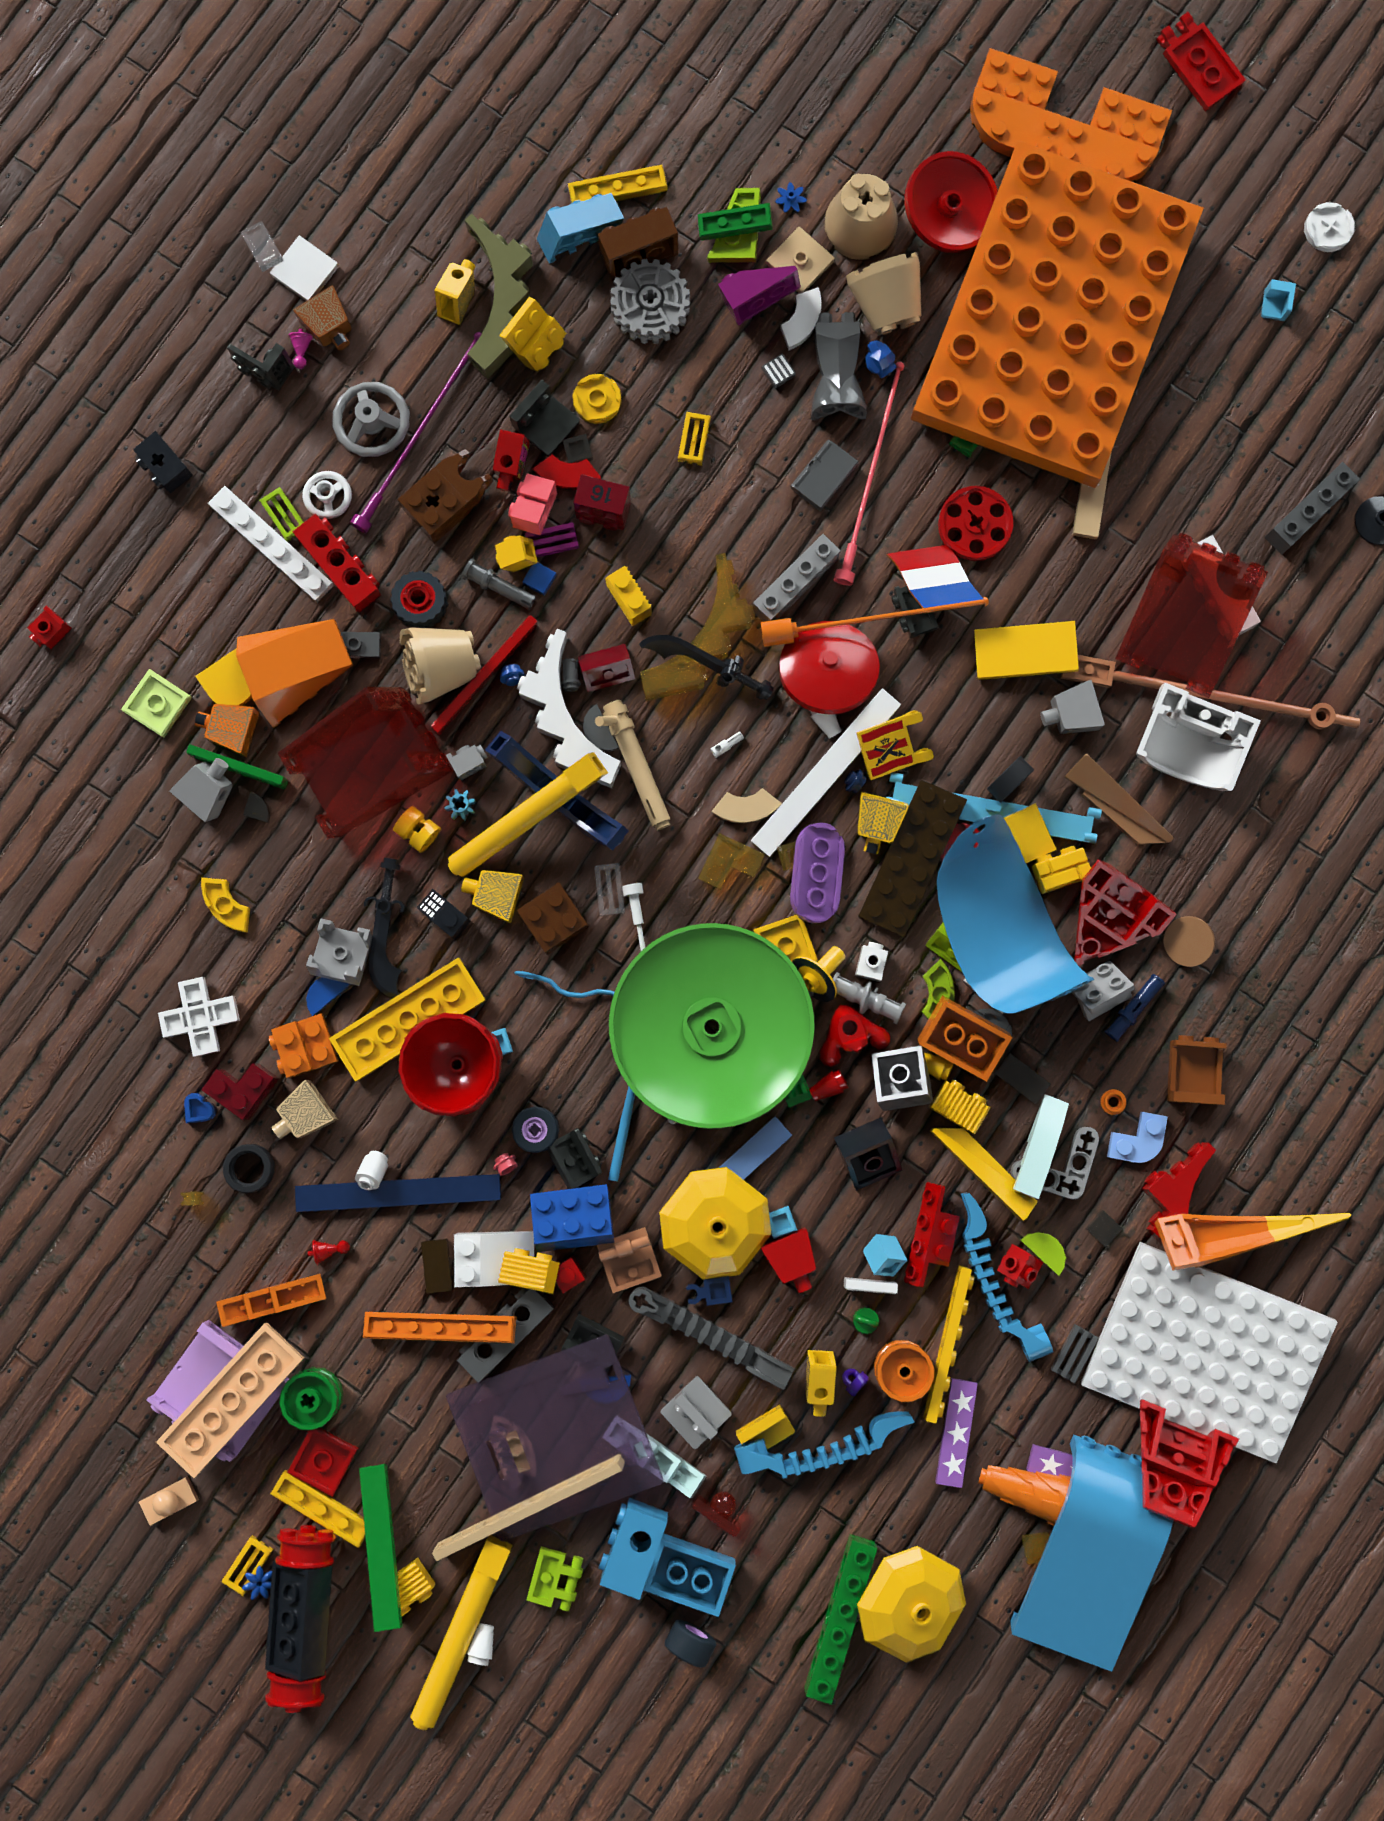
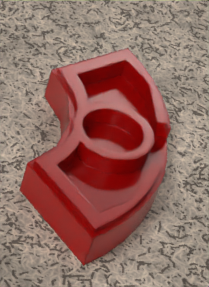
M552 454L533 468V472L538 477L555 481L556 488L577 490L581 475L602 479L587 459L579 463H566L560 461Z

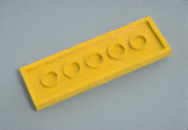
M458 957L333 1035L329 1040L354 1081L357 1082L399 1056L404 1038L414 1026L424 1019L442 1013L466 1014L485 1002L486 999L462 960Z

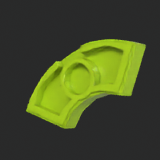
M941 959L922 976L927 984L929 996L927 1005L921 1013L927 1019L930 1018L942 995L954 1001V982L949 969Z

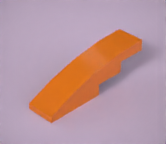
M316 1274L216 1301L221 1326L225 1327L324 1300L326 1295L321 1274Z

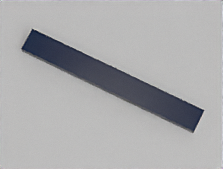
M500 1174L381 1181L379 1187L372 1190L362 1189L357 1182L295 1186L296 1212L501 1200Z

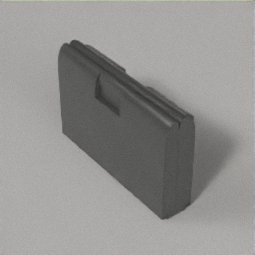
M827 440L791 484L790 488L817 510L822 511L855 470L859 462L834 442Z

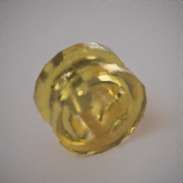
M204 1191L180 1192V1196L183 1197L180 1205H204V1201L201 1200Z

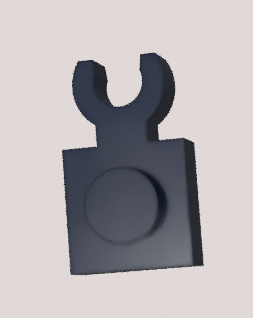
M729 1276L704 1279L703 1287L697 1284L686 1286V1290L694 1289L697 1291L696 1298L688 1299L689 1304H697L703 1298H706L707 1306L732 1302Z

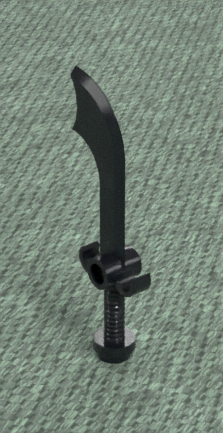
M654 635L639 643L641 648L655 651L664 660L671 655H684L721 674L717 677L716 684L721 687H726L729 683L737 680L756 691V697L760 700L763 698L767 700L773 692L774 687L771 686L769 681L764 680L762 683H759V681L757 682V680L741 672L744 660L736 655L735 660L726 659L723 662L691 643L671 635Z
M384 858V861L380 864V867L385 868L381 898L368 897L364 901V907L368 906V902L371 899L376 901V915L368 966L370 977L377 989L384 995L394 998L399 995L397 983L399 975L403 970L391 964L387 957L386 946L394 904L399 903L401 905L400 911L402 913L405 911V905L399 900L391 901L394 871L401 868V865H398L399 860Z

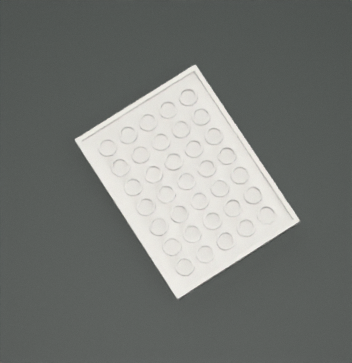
M1139 1242L1083 1375L1081 1384L1084 1387L1139 1409L1141 1399L1166 1409L1164 1419L1204 1435L1217 1429L1240 1438L1235 1447L1277 1463L1338 1322L1331 1317L1202 1266L1173 1271L1166 1252Z

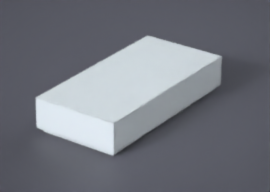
M844 1277V1287L846 1290L887 1294L897 1293L898 1284L896 1282Z

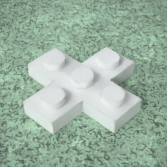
M205 977L178 982L183 1007L158 1013L163 1038L188 1033L193 1057L219 1052L220 1047L215 1027L240 1021L235 996L210 1001Z

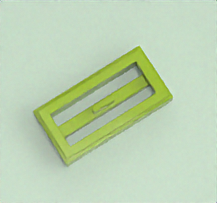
M279 487L259 501L285 540L289 542L295 536L292 531L297 527L293 525L275 497L280 495L299 523L297 527L304 522ZM271 500L291 531L288 533L285 531L267 504L268 501Z

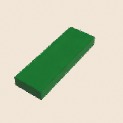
M770 203L697 214L701 241L773 230Z

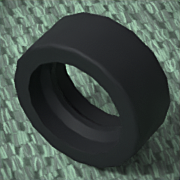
M1019 756L987 790L1001 803L1034 769L1022 756Z
M244 1144L234 1148L226 1156L223 1163V1175L226 1183L232 1189L241 1193H253L264 1189L271 1182L275 1173V1162L272 1155L264 1147L257 1144ZM246 1153L257 1155L264 1165L262 1177L251 1184L241 1182L234 1172L236 1160Z

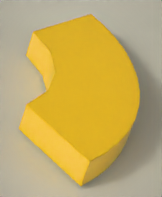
M201 877L202 895L211 913L225 926L248 933L250 908L240 905L233 899L229 891V881Z

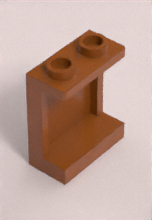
M1178 1035V1040H1171L1167 1101L1225 1105V1095L1221 1094L1223 1049H1227V1043H1219V1038L1204 1037L1203 1042L1194 1041V1036Z

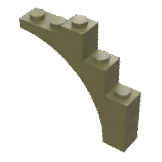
M471 213L465 219L466 228L470 235L479 243L490 262L495 288L493 307L488 323L479 340L467 355L470 364L488 379L514 353L499 335L530 297L528 286L520 278L533 266L532 252L524 243L519 244L514 239L507 244L500 234L495 235L490 231L486 221L482 218L477 219Z

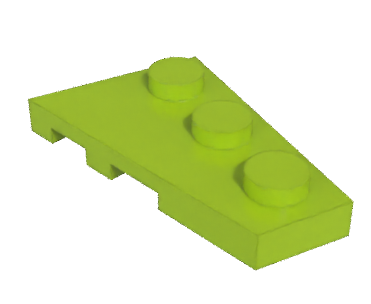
M735 188L727 210L759 205L761 198L760 188ZM758 232L715 239L712 251L710 250L707 256L708 262H756Z

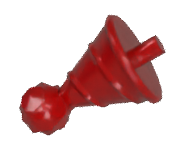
M313 1240L312 1251H308V1256H314L316 1265H319V1263L337 1251L341 1254H346L350 1250V1245L345 1240L339 1241L337 1246Z

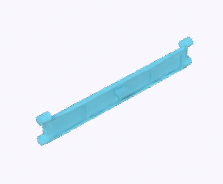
M890 773L889 782H894L895 786L893 797L886 796V798L905 802L909 805L918 786L902 784L903 774ZM954 793L967 799L958 819L963 821L975 822L981 818L997 814L1004 818L1028 807ZM1089 807L1087 816L1038 808L1050 836L1096 843L1097 834L1091 833L1094 818L1100 819L1102 809Z

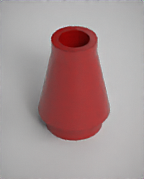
M832 1070L814 1086L810 1087L809 1091L816 1102L823 1098L842 1094L849 1087L841 1071L837 1070L834 1072Z

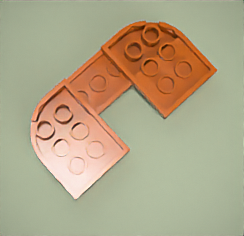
M992 48L989 49L977 85L975 86L970 106L972 125H975L979 132V138L989 148L1002 155L1011 157L1019 140L1129 181L1139 180L1150 169L1159 151L1172 110L1104 87L1091 124L1088 125L1045 110L1058 71Z

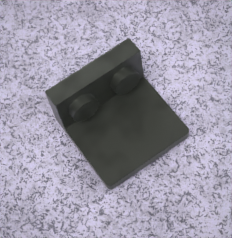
M277 343L265 353L263 363L232 344H229L227 347L232 355L231 359L238 365L236 368L246 376L254 375L258 378L257 381L268 389L273 387L279 391L295 368L285 348Z
M543 380L536 385L509 416L512 427L520 434L525 435L532 444L547 456L552 455L580 423V419L551 395L549 385Z

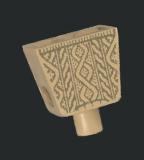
M305 1080L276 1109L282 1120L273 1125L272 1130L279 1139L290 1132L296 1138H303L335 1122L338 1118L312 1081Z

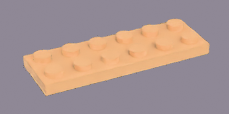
M267 1322L264 1323L156 1443L193 1478L197 1477L300 1364L304 1357Z

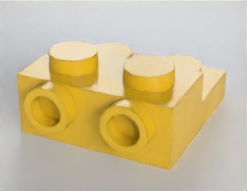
M529 297L499 336L526 367L538 372L539 369H543L548 365V357L552 352L563 346V338L567 333L555 318L549 316L535 299Z

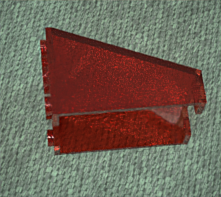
M1184 533L1174 534L1163 548L1115 659L1138 669L1142 663L1187 681L1188 684L1185 689L1210 698L1268 572L1264 570V566L1256 562L1248 564L1240 561L1241 557L1234 553L1226 552V554L1216 551L1217 547L1209 543L1198 544L1193 542L1191 536Z
M365 687L277 753L289 774L304 775L326 814L317 815L315 818L327 839L344 836L452 772L447 756L438 748L435 736L426 728L423 723L424 718L422 714L415 709L411 702L410 694L403 687ZM326 822H328V823L330 824V826L332 827V830L328 827V825H327Z

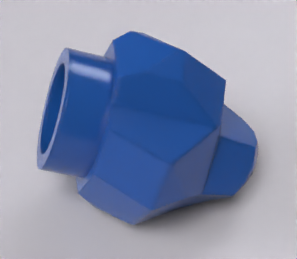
M871 341L868 344V353L865 359L867 369L871 373L878 374L880 378H883L897 368L894 363L895 354L886 344L880 341Z

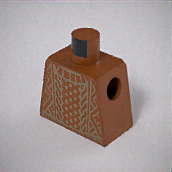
M333 285L293 309L298 321L321 346L325 347L333 342L337 350L340 351L350 344L345 334L350 332L352 328Z

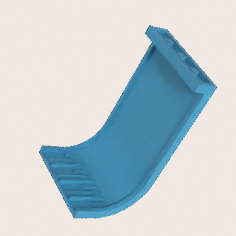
M1073 1434L1070 1441L1073 1465L1065 1501L1019 1612H1014L1010 1620L1012 1635L1112 1672L1162 1557L1171 1532L1173 1520L1143 1508L1141 1456L1137 1454L1128 1455L1113 1445L1104 1446L1096 1443L1094 1439L1088 1436L1079 1437Z

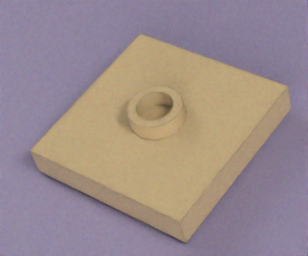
M798 227L766 260V265L770 268L796 266L801 288L796 291L800 294L806 292L835 261V257L801 227Z

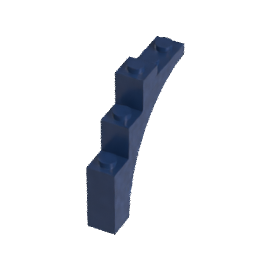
M502 731L498 733L485 749L519 782L535 793L557 778L554 773L540 763L517 741ZM577 794L555 810L566 817L583 834L594 841L597 840L612 851L621 844L624 836L629 832L622 824L598 809L580 794Z

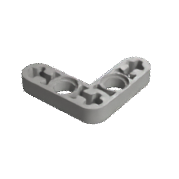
M1081 1127L1075 1132L1063 1172L1049 1168L1048 1172L1054 1176V1183L1049 1187L1043 1186L1042 1190L1069 1199L1079 1198L1083 1194L1099 1142V1136L1095 1129ZM1087 1131L1089 1132V1137L1093 1138L1092 1142H1087L1085 1150H1090L1089 1155L1085 1152L1076 1151V1147H1083L1084 1140L1080 1139L1081 1134H1086ZM1078 1155L1083 1156L1086 1161V1165L1082 1170H1076L1072 1164L1074 1157ZM1022 1160L1016 1161L1011 1167V1176L1015 1180L1018 1176L1017 1168H1021L1020 1163ZM1060 1175L1063 1176L1062 1182L1072 1183V1180H1074L1078 1190L1072 1191L1070 1195L1068 1188L1059 1186V1191H1056L1060 1183Z

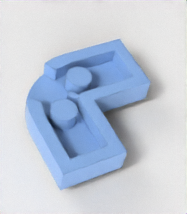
M1140 1112L1136 1136L1111 1132L1107 1157L1136 1163L1153 1159L1163 1146L1168 1117Z

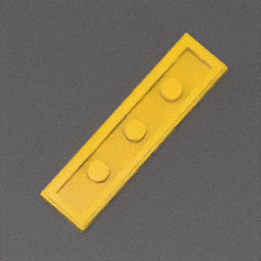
M657 165L568 183L571 203L577 200L585 201L591 199L597 194L606 195L612 193L615 201L665 192L667 191V183L663 165Z
M285 1470L270 1494L326 1529L333 1530L334 1534L359 1548L365 1539L364 1517L317 1488L288 1474V1471Z

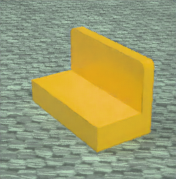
M780 1404L736 1430V1436L741 1444L746 1441L763 1438L767 1449L795 1433L794 1427Z

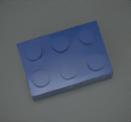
M607 1184L530 1194L534 1245L537 1252L615 1243L610 1194Z

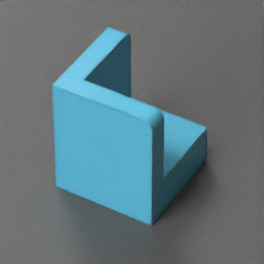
M1272 279L1264 291L1261 317L1285 321L1292 312L1296 283Z
M876 1234L863 1250L874 1275L894 1277L907 1262V1258L895 1236Z

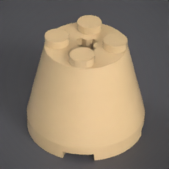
M854 174L832 199L825 215V233H827L829 240L835 246L834 249L846 257L858 260L869 259L870 256L886 250L892 244L898 226L897 211L889 191V185L879 177L870 174Z
M917 252L912 253L909 258H906V254H901L872 263L870 266L862 269V272L859 273L856 270L846 276L849 289L878 336L891 333L898 325H900L901 329H904L920 321L921 285L920 262Z
M407 628L400 631V644L405 645V649H403L404 659H402L404 672L411 694L417 693V704L430 702L470 682L476 677L477 670L481 668L478 655L473 653L474 639L471 631L432 628Z

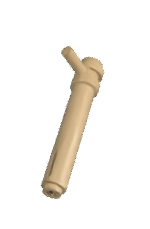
M621 700L603 706V716H598L595 719L596 725L609 726L611 735L615 736L652 827H655L656 830H661L670 826V816L633 730L635 725L632 718H629L627 715L629 712L627 706Z

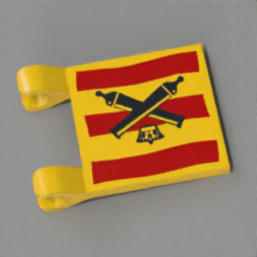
M913 710L900 717L856 732L870 780L934 758L931 749L922 748L916 752L913 751L906 727L922 722L921 712Z

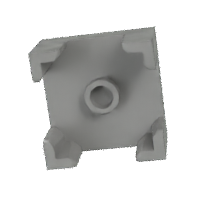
M320 918L317 928L320 937L314 956L309 955L306 964L310 975L359 986L371 948L372 935L370 930L358 927L357 933L335 928L333 921Z

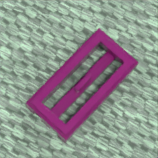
M573 522L544 528L541 536L529 532L525 533L527 538L535 539L570 531V533L533 541L534 547L572 539L570 543L535 550L537 557L579 548Z

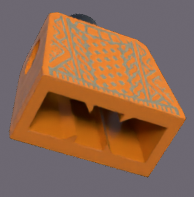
M214 704L211 714L197 713L195 726L206 729L204 738L242 757H247L259 712L254 707Z

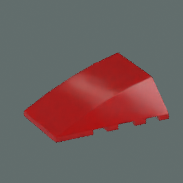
M1141 1399L1143 1508L1194 1529L1210 1499L1209 1496L1213 1488L1216 1487L1220 1479L1219 1476L1231 1457L1230 1454L1233 1448L1237 1445L1240 1438L1217 1429L1204 1435L1164 1419L1165 1408Z

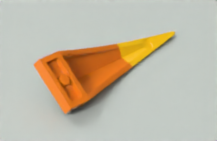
M1338 1213L1297 1216L1179 1214L1158 1218L1155 1225L1171 1268L1174 1271L1194 1266L1197 1268L1347 1220L1352 1214Z

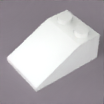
M533 1231L465 1232L454 1234L455 1287L508 1285L498 1282L504 1252L514 1253L515 1248L530 1251L529 1256L535 1257Z

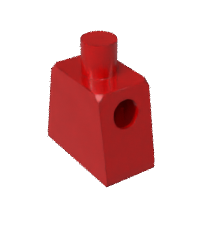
M805 1227L766 1243L761 1247L764 1255L783 1284L793 1280L798 1293L812 1288L807 1274L815 1271L816 1265L809 1235Z

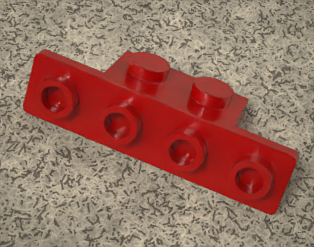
M930 1182L926 1183L917 1218L915 1235L911 1244L908 1266L905 1271V1283L923 1288L929 1263L949 1267L960 1216L940 1212L945 1186Z

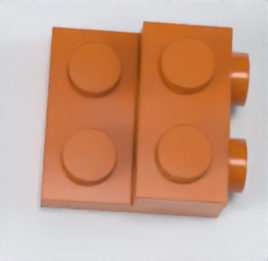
M322 1013L271 1029L272 1035L269 1036V1042L273 1050H278L280 1059L276 1061L280 1074H285L286 1078H293L339 1062L334 1046L329 1040L331 1036Z

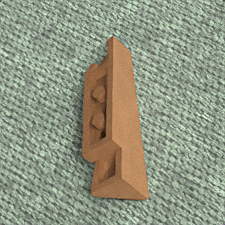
M1085 754L1064 776L1067 780L1085 790L1081 796L1095 808L1102 809V814L1135 844H1168L1174 839L1163 826L1088 754Z

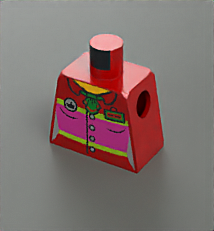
M500 429L493 463V471L499 476L496 487L499 490L511 492L513 479L521 480L530 447V442L523 434ZM513 462L510 467L506 468L507 463Z

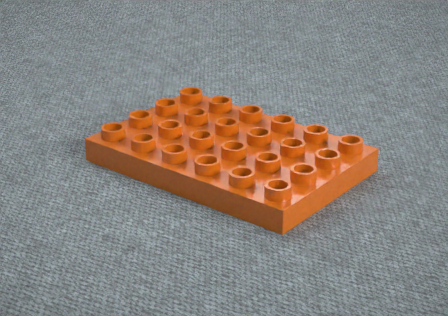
M1018 140L910 420L1096 488L1102 478L1204 208Z

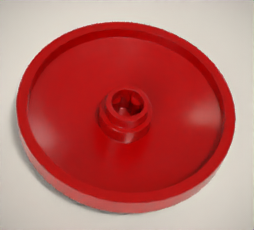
M956 151L939 152L925 159L911 174L905 189V211L912 229L926 244L939 251L960 253L977 246L998 190L989 171L975 158Z
M820 621V622L811 623V624H809V625L820 624V623H827V622H834V621ZM851 625L798 632V637L794 638V643L784 645L779 663L780 679L787 694L803 708L820 714H840L860 706L873 693L880 669L879 657L873 643L864 633Z

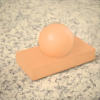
M187 1476L139 1501V1504L149 1525H152L195 1503L199 1498Z

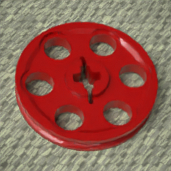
M983 486L965 487L954 492L944 503L938 519L939 535L944 545L948 546L956 556L970 561L986 560L998 554L1007 544L1013 530V514L1007 501L996 491ZM974 493L980 495L982 499L981 504L972 505L968 500L969 495ZM994 505L1000 506L1003 509V515L1001 517H994L990 513V508ZM957 506L961 511V515L955 518L951 517L947 513L948 507ZM972 519L981 521L979 528L970 526ZM994 529L1001 530L1004 534V539L994 541L991 538V531ZM950 530H958L961 533V539L956 542L951 541L948 538V532ZM974 541L981 543L983 551L977 554L973 553L969 547L970 543Z

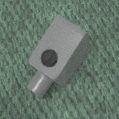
M1088 680L1054 696L1051 700L1052 709L1040 713L1043 725L1048 726L1057 723L1060 734L1097 731L1105 725L1092 680Z
M216 758L212 764L208 762L196 764L171 788L170 792L204 822L216 819L220 815L232 788V782L224 776L229 766L220 758Z

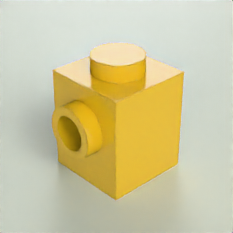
M521 535L509 536L503 539L504 542L495 545L497 552L496 561L500 569L516 572L538 563L533 539Z

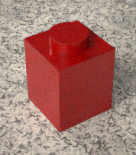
M573 1255L559 1264L556 1283L562 1293H565L587 1278Z

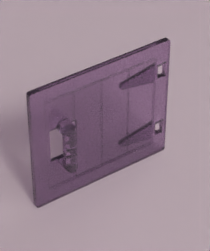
M609 1335L600 1336L484 1379L479 1383L476 1382L449 1392L446 1395L490 1516L506 1510L618 1454H621L625 1462L621 1472L498 1531L497 1534L500 1541L511 1539L658 1486L664 1481ZM613 1365L618 1380L610 1382L605 1368ZM515 1430L531 1468L520 1473L506 1439L507 1434ZM488 1440H490L504 1479H500L499 1473L497 1471L496 1465L494 1463L493 1457L487 1444ZM642 1441L647 1456L639 1458L634 1445Z

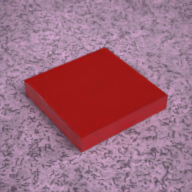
M320 1427L309 1430L287 1473L333 1497L358 1447Z

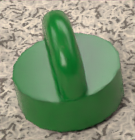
M863 1307L859 1308L853 1315V1324L859 1332L869 1334L874 1332L879 1326V1318L873 1309Z

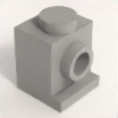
M466 745L456 751L457 755L452 756L451 753L446 755L460 781L487 767L484 759L488 757L481 745L477 747L475 745L471 747Z

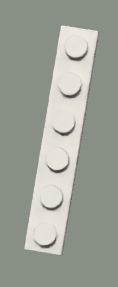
M226 486L208 502L212 509L314 601L318 603L334 586L325 575Z

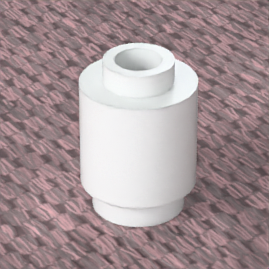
M371 1151L364 1157L355 1176L359 1187L364 1190H372L379 1187L388 1168V1158L386 1155L379 1151Z

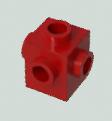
M1012 1244L1006 1255L1002 1258L997 1271L1004 1274V1281L1015 1288L1020 1284L1029 1289L1036 1280L1044 1262Z

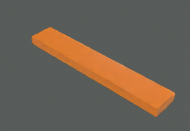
M365 1312L363 1338L515 1344L516 1317Z

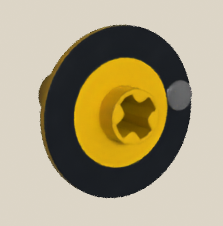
M833 946L818 962L802 956L796 957L792 961L801 974L811 997L823 1002L832 1001L836 997L837 988L830 974L845 960V954L840 948Z

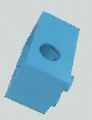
M632 1498L628 1499L627 1505L621 1504L616 1524L619 1525L618 1530L612 1529L607 1543L612 1545L609 1555L603 1554L598 1568L603 1570L600 1581L601 1586L640 1600L667 1525V1511ZM637 1531H644L650 1538L646 1541H638L633 1537V1534Z

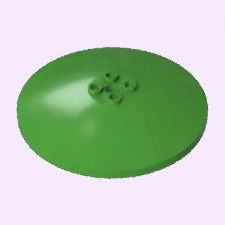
M718 923L697 924L676 929L661 936L644 948L632 960L618 982L613 995L609 1016V1037L613 1056L622 1077L635 1095L648 1107L665 1118L683 1125L706 1129L726 1128L747 1123L762 1116L778 1105L791 1092L805 1070L810 1057L814 1038V1013L812 1001L801 974L787 955L766 938L741 927ZM714 1020L719 1024V1031L716 1034H708L705 1031V1024L708 1021Z

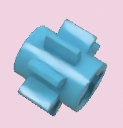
M455 789V795L452 797L446 796L449 805L444 808L446 811L453 810L451 814L452 819L461 816L466 821L468 813H475L471 805L475 804L476 800L467 799L469 797L467 790L463 794H459L457 789ZM463 801L466 805L465 808L460 807L457 810L455 803Z

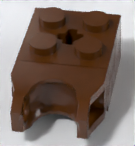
M466 449L456 455L443 459L398 498L401 508L434 544L471 512V509L480 502L485 491L493 482L489 473L474 480H465L460 476L467 461L471 458ZM438 503V506L434 507L432 504Z

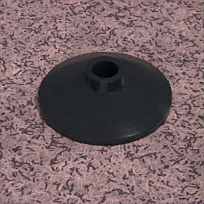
M1382 496L1367 499L1358 507L1355 514L1357 532L1365 541L1375 545H1384V521H1381L1379 518L1380 514L1384 516V497Z

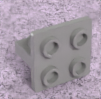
M1107 961L1086 973L1095 980L1072 991V994L1078 999L1084 1017L1091 1021L1131 998V991L1135 987L1111 961Z
M699 1376L692 1379L661 1409V1414L693 1449H697L707 1438L711 1440L718 1433V1428L732 1415L731 1411Z

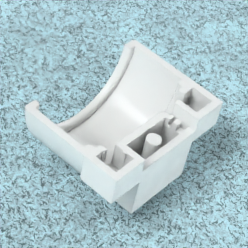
M1162 684L1152 706L1153 713L1138 747L1137 757L1149 766L1180 780L1209 789L1232 791L1261 720L1238 711L1232 712L1189 695L1188 691L1173 685ZM1168 712H1172L1170 718L1166 715ZM1226 732L1232 737V741L1221 739L1220 736Z

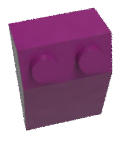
M796 266L739 271L736 274L731 273L725 276L721 283L718 284L723 301L737 325L742 324L801 288Z

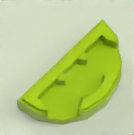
M1036 1232L1027 1234L1020 1239L1056 1275L1060 1276L1065 1266L1066 1256L1064 1248L1056 1238L1047 1233Z

